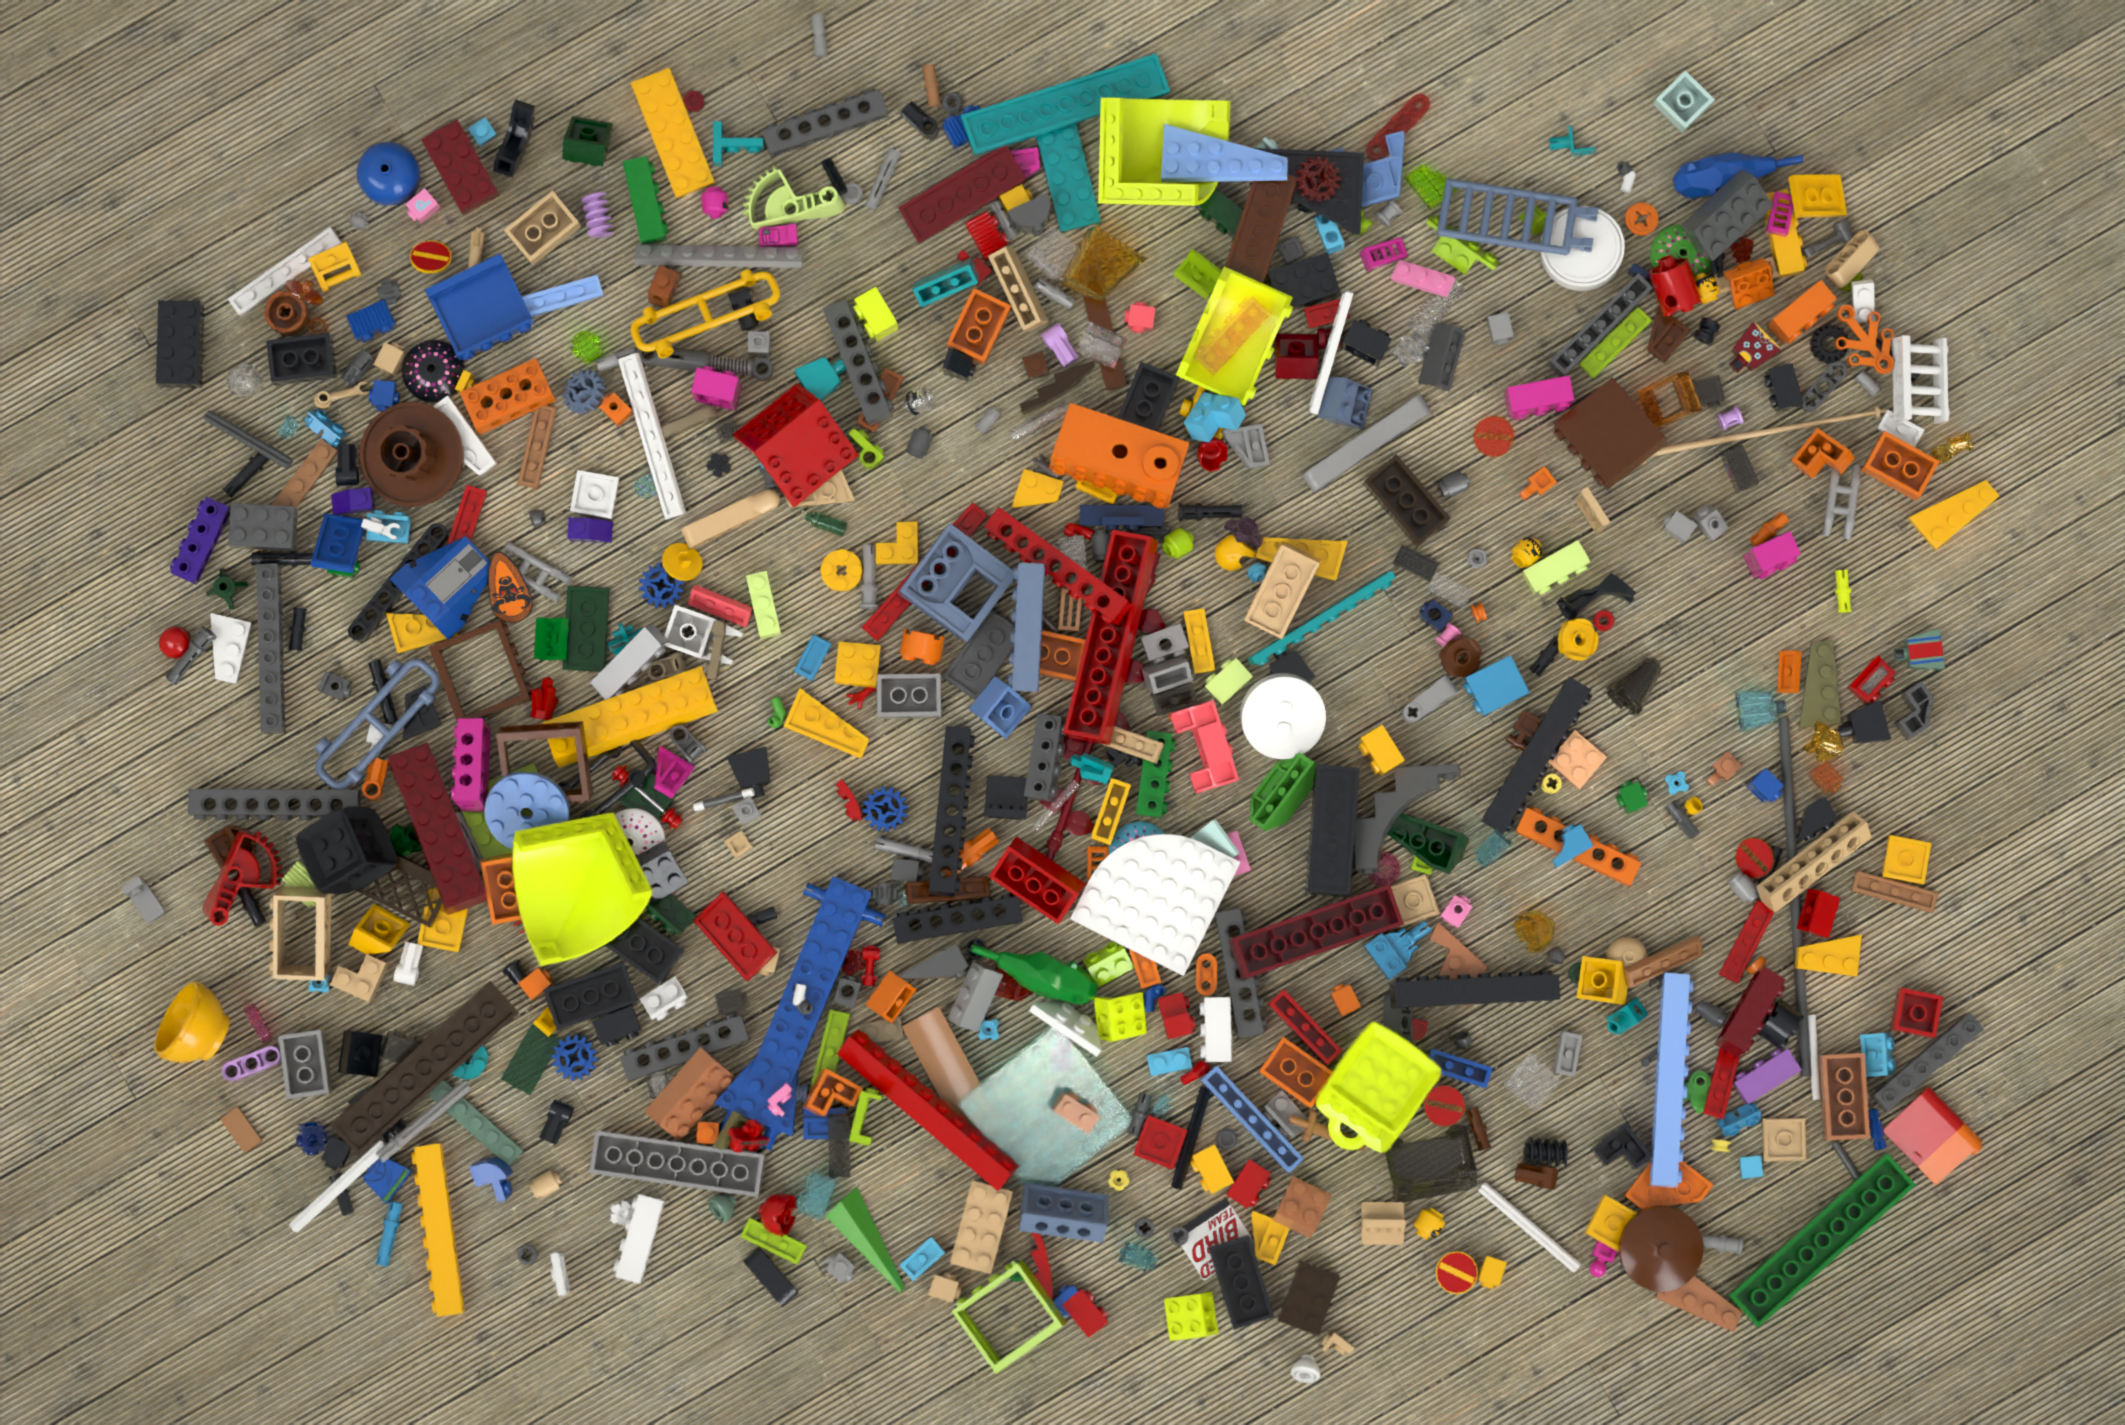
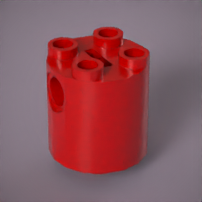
M1668 255L1658 260L1659 265L1649 270L1648 274L1664 317L1673 315L1678 310H1681L1682 313L1694 309L1693 305L1702 302L1687 258L1676 259L1674 255Z

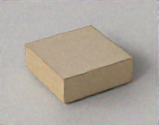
M742 830L724 841L735 859L753 848Z

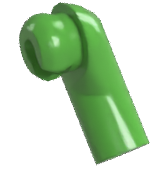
M778 696L770 700L774 712L771 718L768 719V725L772 728H779L787 715L783 703Z

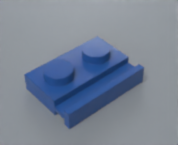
M803 1108V1139H846V1108H829L827 1114L822 1117Z

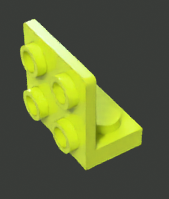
M1137 992L1116 998L1094 997L1099 1039L1114 1042L1147 1033L1143 993Z
M1213 1291L1164 1299L1170 1341L1219 1334Z

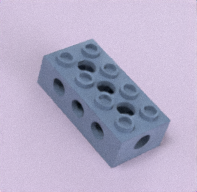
M1025 1183L1021 1197L1019 1231L1103 1243L1108 1224L1109 1195Z

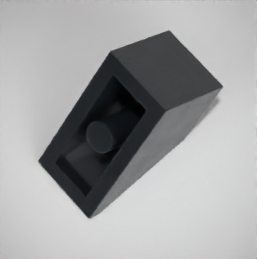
M948 348L943 365L944 375L968 381L969 376L973 377L976 365L973 364L974 360L972 357Z

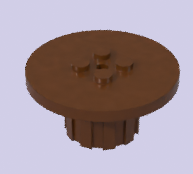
M419 402L395 404L393 407H388L385 411L380 412L366 428L360 444L361 470L373 491L386 501L404 507L429 505L444 497L456 484L464 463L463 441L454 422L439 409Z

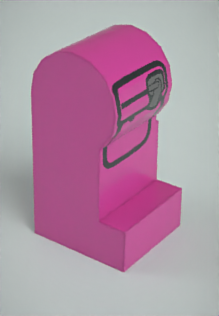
M796 224L758 229L760 247L798 246Z

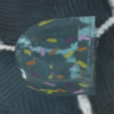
M651 474L641 477L636 481L634 489L639 497L646 499L658 495Z

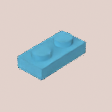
M1188 1047L1146 1055L1151 1076L1192 1068Z
M930 1237L902 1262L900 1267L914 1281L936 1262L945 1251Z

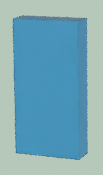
M813 634L794 672L813 681L832 643Z

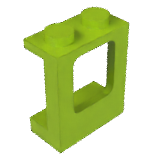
M866 1088V1092L861 1091L849 1141L867 1146L872 1145L873 1138L863 1136L861 1132L869 1099L882 1100L883 1096L879 1095L880 1091Z

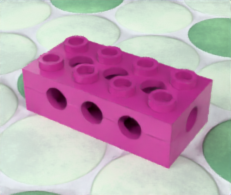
M483 718L458 719L457 725L454 726V737L457 738V746L453 747V757L456 759V766L452 768L455 787H452L451 796L463 812L485 811L489 790L491 729Z

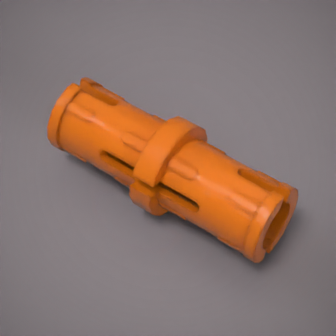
M1780 511L1768 523L1765 522L1762 528L1749 538V541L1754 547L1763 544L1769 538L1776 536V532L1788 523L1789 519Z

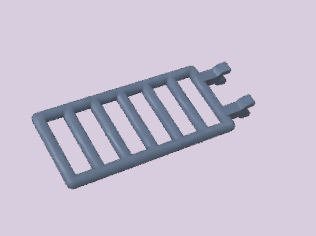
M1447 179L1437 234L1441 237L1559 255H1568L1571 248L1591 252L1594 238H1577L1572 236L1575 218H1584L1596 222L1598 208L1579 207L1578 199L1575 197ZM1453 187L1465 189L1459 230L1446 229ZM1474 191L1486 192L1479 234L1467 232ZM1494 194L1507 196L1500 237L1488 235ZM1515 197L1528 199L1521 240L1508 238ZM1536 200L1548 202L1542 243L1529 241ZM1557 203L1569 205L1562 246L1550 245Z

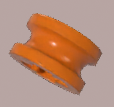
M1481 602L1478 603V606L1471 605V611L1476 623H1479L1481 619L1487 620Z

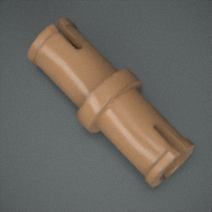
M935 64L923 65L925 81L923 87L927 93L928 108L942 106L938 89L940 83L937 82Z

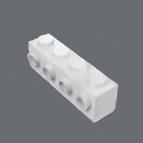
M639 1194L638 1198L634 1197L631 1210H634L632 1219L628 1218L625 1227L628 1234L626 1239L622 1238L619 1251H622L620 1260L616 1259L613 1272H616L615 1277L638 1284L642 1283L665 1201Z

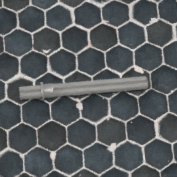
M466 1081L460 1082L393 1139L389 1138V1142L376 1152L377 1157L384 1163L394 1153L400 1152L401 1148L467 1094L471 1090L469 1084Z

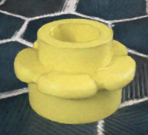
M1124 1170L1112 1171L1108 1180L1109 1185L1114 1187L1115 1190H1123L1129 1184L1128 1174Z

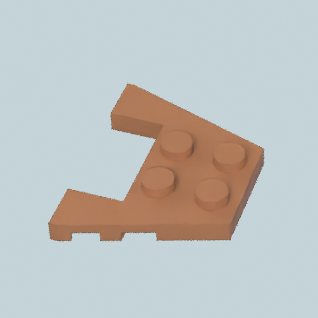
M1436 924L1429 941L1449 949L1438 976L1449 975L1450 979H1457V975L1470 974V978H1478V974H1484L1487 966L1441 924Z

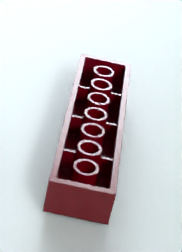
M428 742L388 756L389 767L447 916L487 902L486 890Z
M1389 884L1231 938L1228 942L1241 980L1390 930L1404 925L1391 885Z

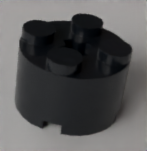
M1780 999L1775 1003L1771 1014L1766 1016L1765 1024L1758 1035L1776 1048L1783 1050L1789 1041L1788 1038L1791 1035H1795L1800 1027L1799 1024L1805 1016Z

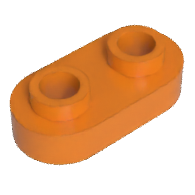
M1205 953L1200 955L1196 961V990L1203 996H1210L1217 988V960L1213 955ZM1208 960L1210 967L1204 968L1202 965L1203 961ZM1205 981L1210 983V988L1207 990L1202 987V983Z

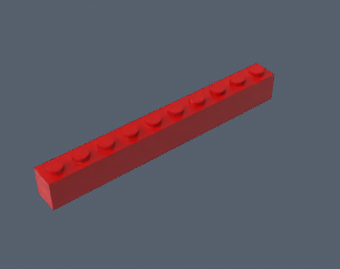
M859 1029L856 1030L837 1052L838 1056L997 1191L1010 1180L1019 1168V1165L1010 1156L1003 1153L995 1143L990 1142L983 1136L980 1130L970 1125L962 1115H959L950 1108L947 1102L942 1101L930 1088L923 1085L914 1074L909 1073L903 1068L900 1062L889 1056L882 1047L876 1045L869 1039L867 1034Z

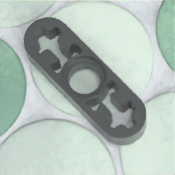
M1833 362L1802 396L1803 404L1800 407L1803 411H1815L1845 378L1847 367L1843 362ZM1833 367H1840L1842 369L1840 371L1842 376L1838 374L1833 380L1828 378L1834 373ZM1821 381L1827 382L1829 384L1828 392L1823 393L1819 391L1818 383ZM1814 394L1822 397L1821 400L1817 397L1813 401L1814 407L1812 405L1809 407L1805 405L1807 403L1805 398L1810 399Z

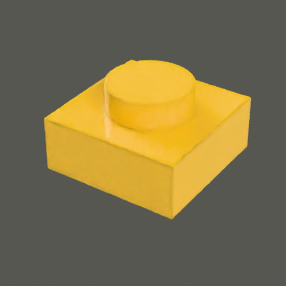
M463 370L455 390L459 393L474 386V376L470 372Z
M547 1006L533 1024L549 1037L556 1030V1026L550 1009Z

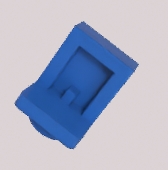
M1067 1284L1057 1291L1059 1296L1053 1300L1058 1310L1066 1318L1069 1316V1313L1062 1304L1078 1292L1073 1284L1070 1287Z

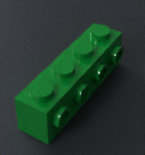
M1147 730V738L1159 741L1164 746L1157 764L1143 759L1136 815L1161 819V815L1166 814L1167 802L1163 800L1164 793H1169L1170 781H1167L1166 777L1167 772L1171 773L1173 760H1169L1170 751L1174 752L1176 739H1172L1171 733Z

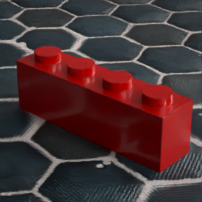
M1284 989L1267 1004L1326 1066L1343 1051Z

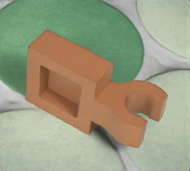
M1727 751L1711 766L1715 772L1706 782L1712 787L1721 778L1728 781L1742 765Z

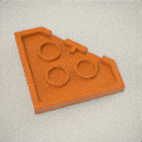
M1682 1160V1162H1679L1682 1180L1681 1183H1678V1187L1649 1186L1650 1161L1624 1196L1640 1209L1652 1206L1695 1203L1703 1200L1713 1187V1184Z

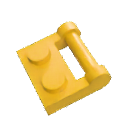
M347 241L308 257L323 292L329 290V287L354 276L356 278L362 276ZM350 264L351 269L329 279H324V274Z

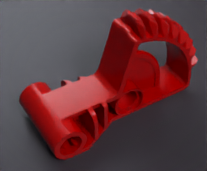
M245 831L237 833L221 872L206 897L202 908L203 913L216 926L224 925L228 921L229 910L240 887L274 889L275 885H281V882L276 880V878L283 877L282 873L277 872L283 868L281 864H276L281 861L279 856H275L278 850L271 849L274 844L272 842L267 843L268 837L266 836L261 838L262 833L260 831H257L254 835ZM244 837L255 840L265 849L271 866L270 880L268 882L259 881L260 867L257 859L251 852L240 847ZM237 869V875L234 878H228L229 871Z

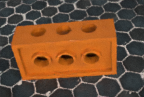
M537 358L459 392L479 435L556 401ZM531 385L529 390L523 391L525 386ZM507 394H512L509 399H504ZM493 402L491 407L485 408L487 403Z

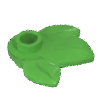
M1704 1071L1693 1072L1689 1081L1684 1083V1086H1687V1095L1683 1100L1690 1099L1691 1106L1697 1113H1701L1704 1109L1711 1082L1709 1075ZM1699 1077H1702L1704 1080L1702 1085L1696 1083Z

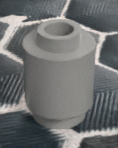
M1741 871L1728 882L1731 885L1730 889L1743 903L1745 901L1751 903L1759 895L1757 893V886L1746 874L1743 875Z

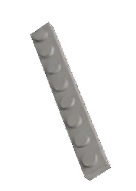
M645 244L636 245L634 261L635 265L802 268L803 248Z

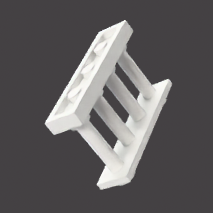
M1906 335L1892 338V357L1895 363L1893 368L1894 422L1910 420L1912 415L1934 416V424L1949 421L1947 368L1949 348L1947 338L1934 340L1932 345L1911 344L1910 336ZM1910 353L1933 354V366L1912 365ZM1911 373L1933 374V387L1913 386L1911 384ZM1911 394L1934 395V407L1912 406Z

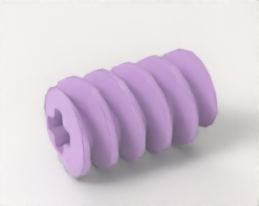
M605 192L592 193L581 199L582 204L585 205L583 212L587 213L584 219L589 221L586 223V228L590 229L587 232L589 237L605 238L614 235V232L607 231V229L613 226L606 223L607 220L611 219V216L604 215V213L610 211L609 208L603 207L604 204L608 203V200L601 198L607 194Z

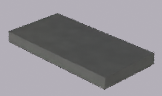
M991 610L969 641L966 642L942 678L976 700L1010 655V652L1013 651L1014 643H1010L1011 631L1015 630V625L994 610Z

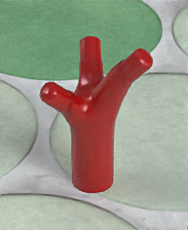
M866 687L858 693L847 694V698H853L848 701V705L858 702L857 708L861 709L865 698L875 692L876 689L874 687Z

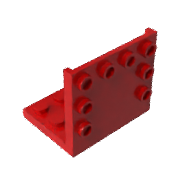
M798 383L732 434L738 443L757 457L793 507H796L859 456L820 399Z

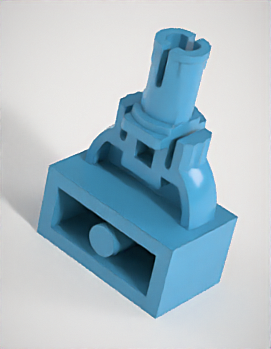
M1424 920L1402 937L1400 935L1406 931L1404 928L1398 932H1390L1385 935L1381 933L1363 946L1388 981L1407 968L1406 964L1411 959L1412 953L1418 949L1417 945L1411 949L1409 947L1432 931L1428 926L1420 932L1423 927L1428 925Z

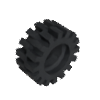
M1831 324L1821 326L1811 337L1810 350L1811 352L1813 351V356L1819 358L1818 361H1824L1826 364L1841 360L1849 349H1836L1829 352L1823 348L1822 340L1827 336H1832L1835 339L1845 337L1847 340H1850L1847 338L1849 336L1848 333L1844 332L1845 329L1838 328L1839 325L1836 324L1834 326ZM1838 341V345L1840 347H1844V341Z

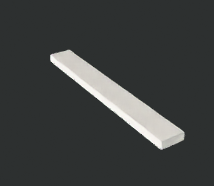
M634 353L618 359L665 520L686 514L639 353Z

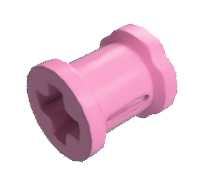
M1446 623V628L1442 634L1435 638V641L1442 647H1445L1457 635H1462L1456 627L1449 623Z

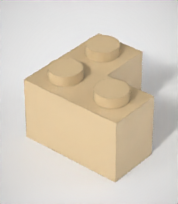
M366 954L359 973L338 966L330 985L372 1003L389 963Z

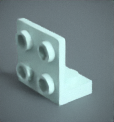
M1215 819L1190 837L1232 858L1239 854L1237 848Z

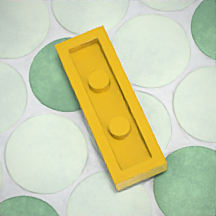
M1204 608L1183 612L1194 674L1215 671Z

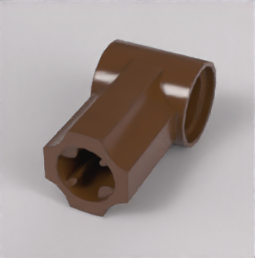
M1517 1163L1514 1181L1555 1190L1559 1169Z

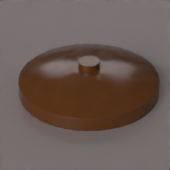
M1652 1206L1635 1214L1623 1228L1618 1247L1621 1265L1629 1278L1639 1286L1656 1292L1675 1290L1689 1282L1701 1265L1704 1250L1702 1235L1696 1223L1684 1212L1669 1206Z

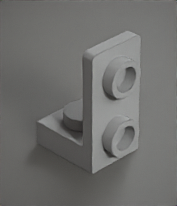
M138 876L121 887L123 893L131 898L148 924L165 914V910L143 877Z

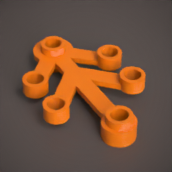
M1850 305L1841 306L1837 310V318L1841 322H1846L1860 341L1839 337L1834 343L1836 349L1844 350L1848 348L1869 351L1873 358L1860 357L1859 354L1853 353L1847 359L1848 364L1852 367L1857 365L1872 366L1880 374L1890 373L1895 365L1893 357L1889 355L1891 339L1894 336L1893 331L1890 328H1885L1880 332V338L1883 340L1880 352L1876 347L1878 323L1881 320L1880 314L1875 311L1868 314L1867 322L1869 323L1867 335L1854 319V308ZM1842 311H1846L1848 313L1847 318L1842 317ZM1871 315H1875L1877 317L1876 322H1873L1871 320ZM1884 331H1887V332L1890 333V337H1889V338H1885V337H1884V335H1883ZM1839 340L1844 341V347L1838 345ZM1852 356L1857 358L1858 361L1856 364L1852 363ZM1881 360L1886 362L1887 366L1885 368L1881 367Z

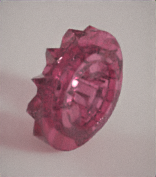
M1381 852L1379 867H1381V860H1383L1385 866L1392 868L1386 871V878H1384L1382 872H1374V875L1368 877L1376 885L1387 886L1397 880L1400 874V865L1396 857L1390 853Z

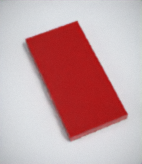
M724 891L693 920L747 982L778 953Z

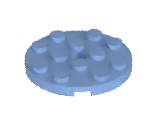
M514 772L501 778L492 787L485 803V819L493 836L501 844L513 850L515 831L569 821V802L560 786L549 777L537 772ZM522 809H531L533 815L529 817L523 816Z

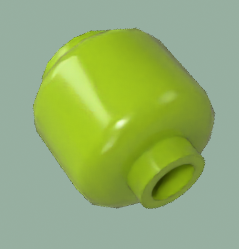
M1177 528L1164 536L1163 550L1168 557L1179 559L1193 550L1194 537L1190 531Z

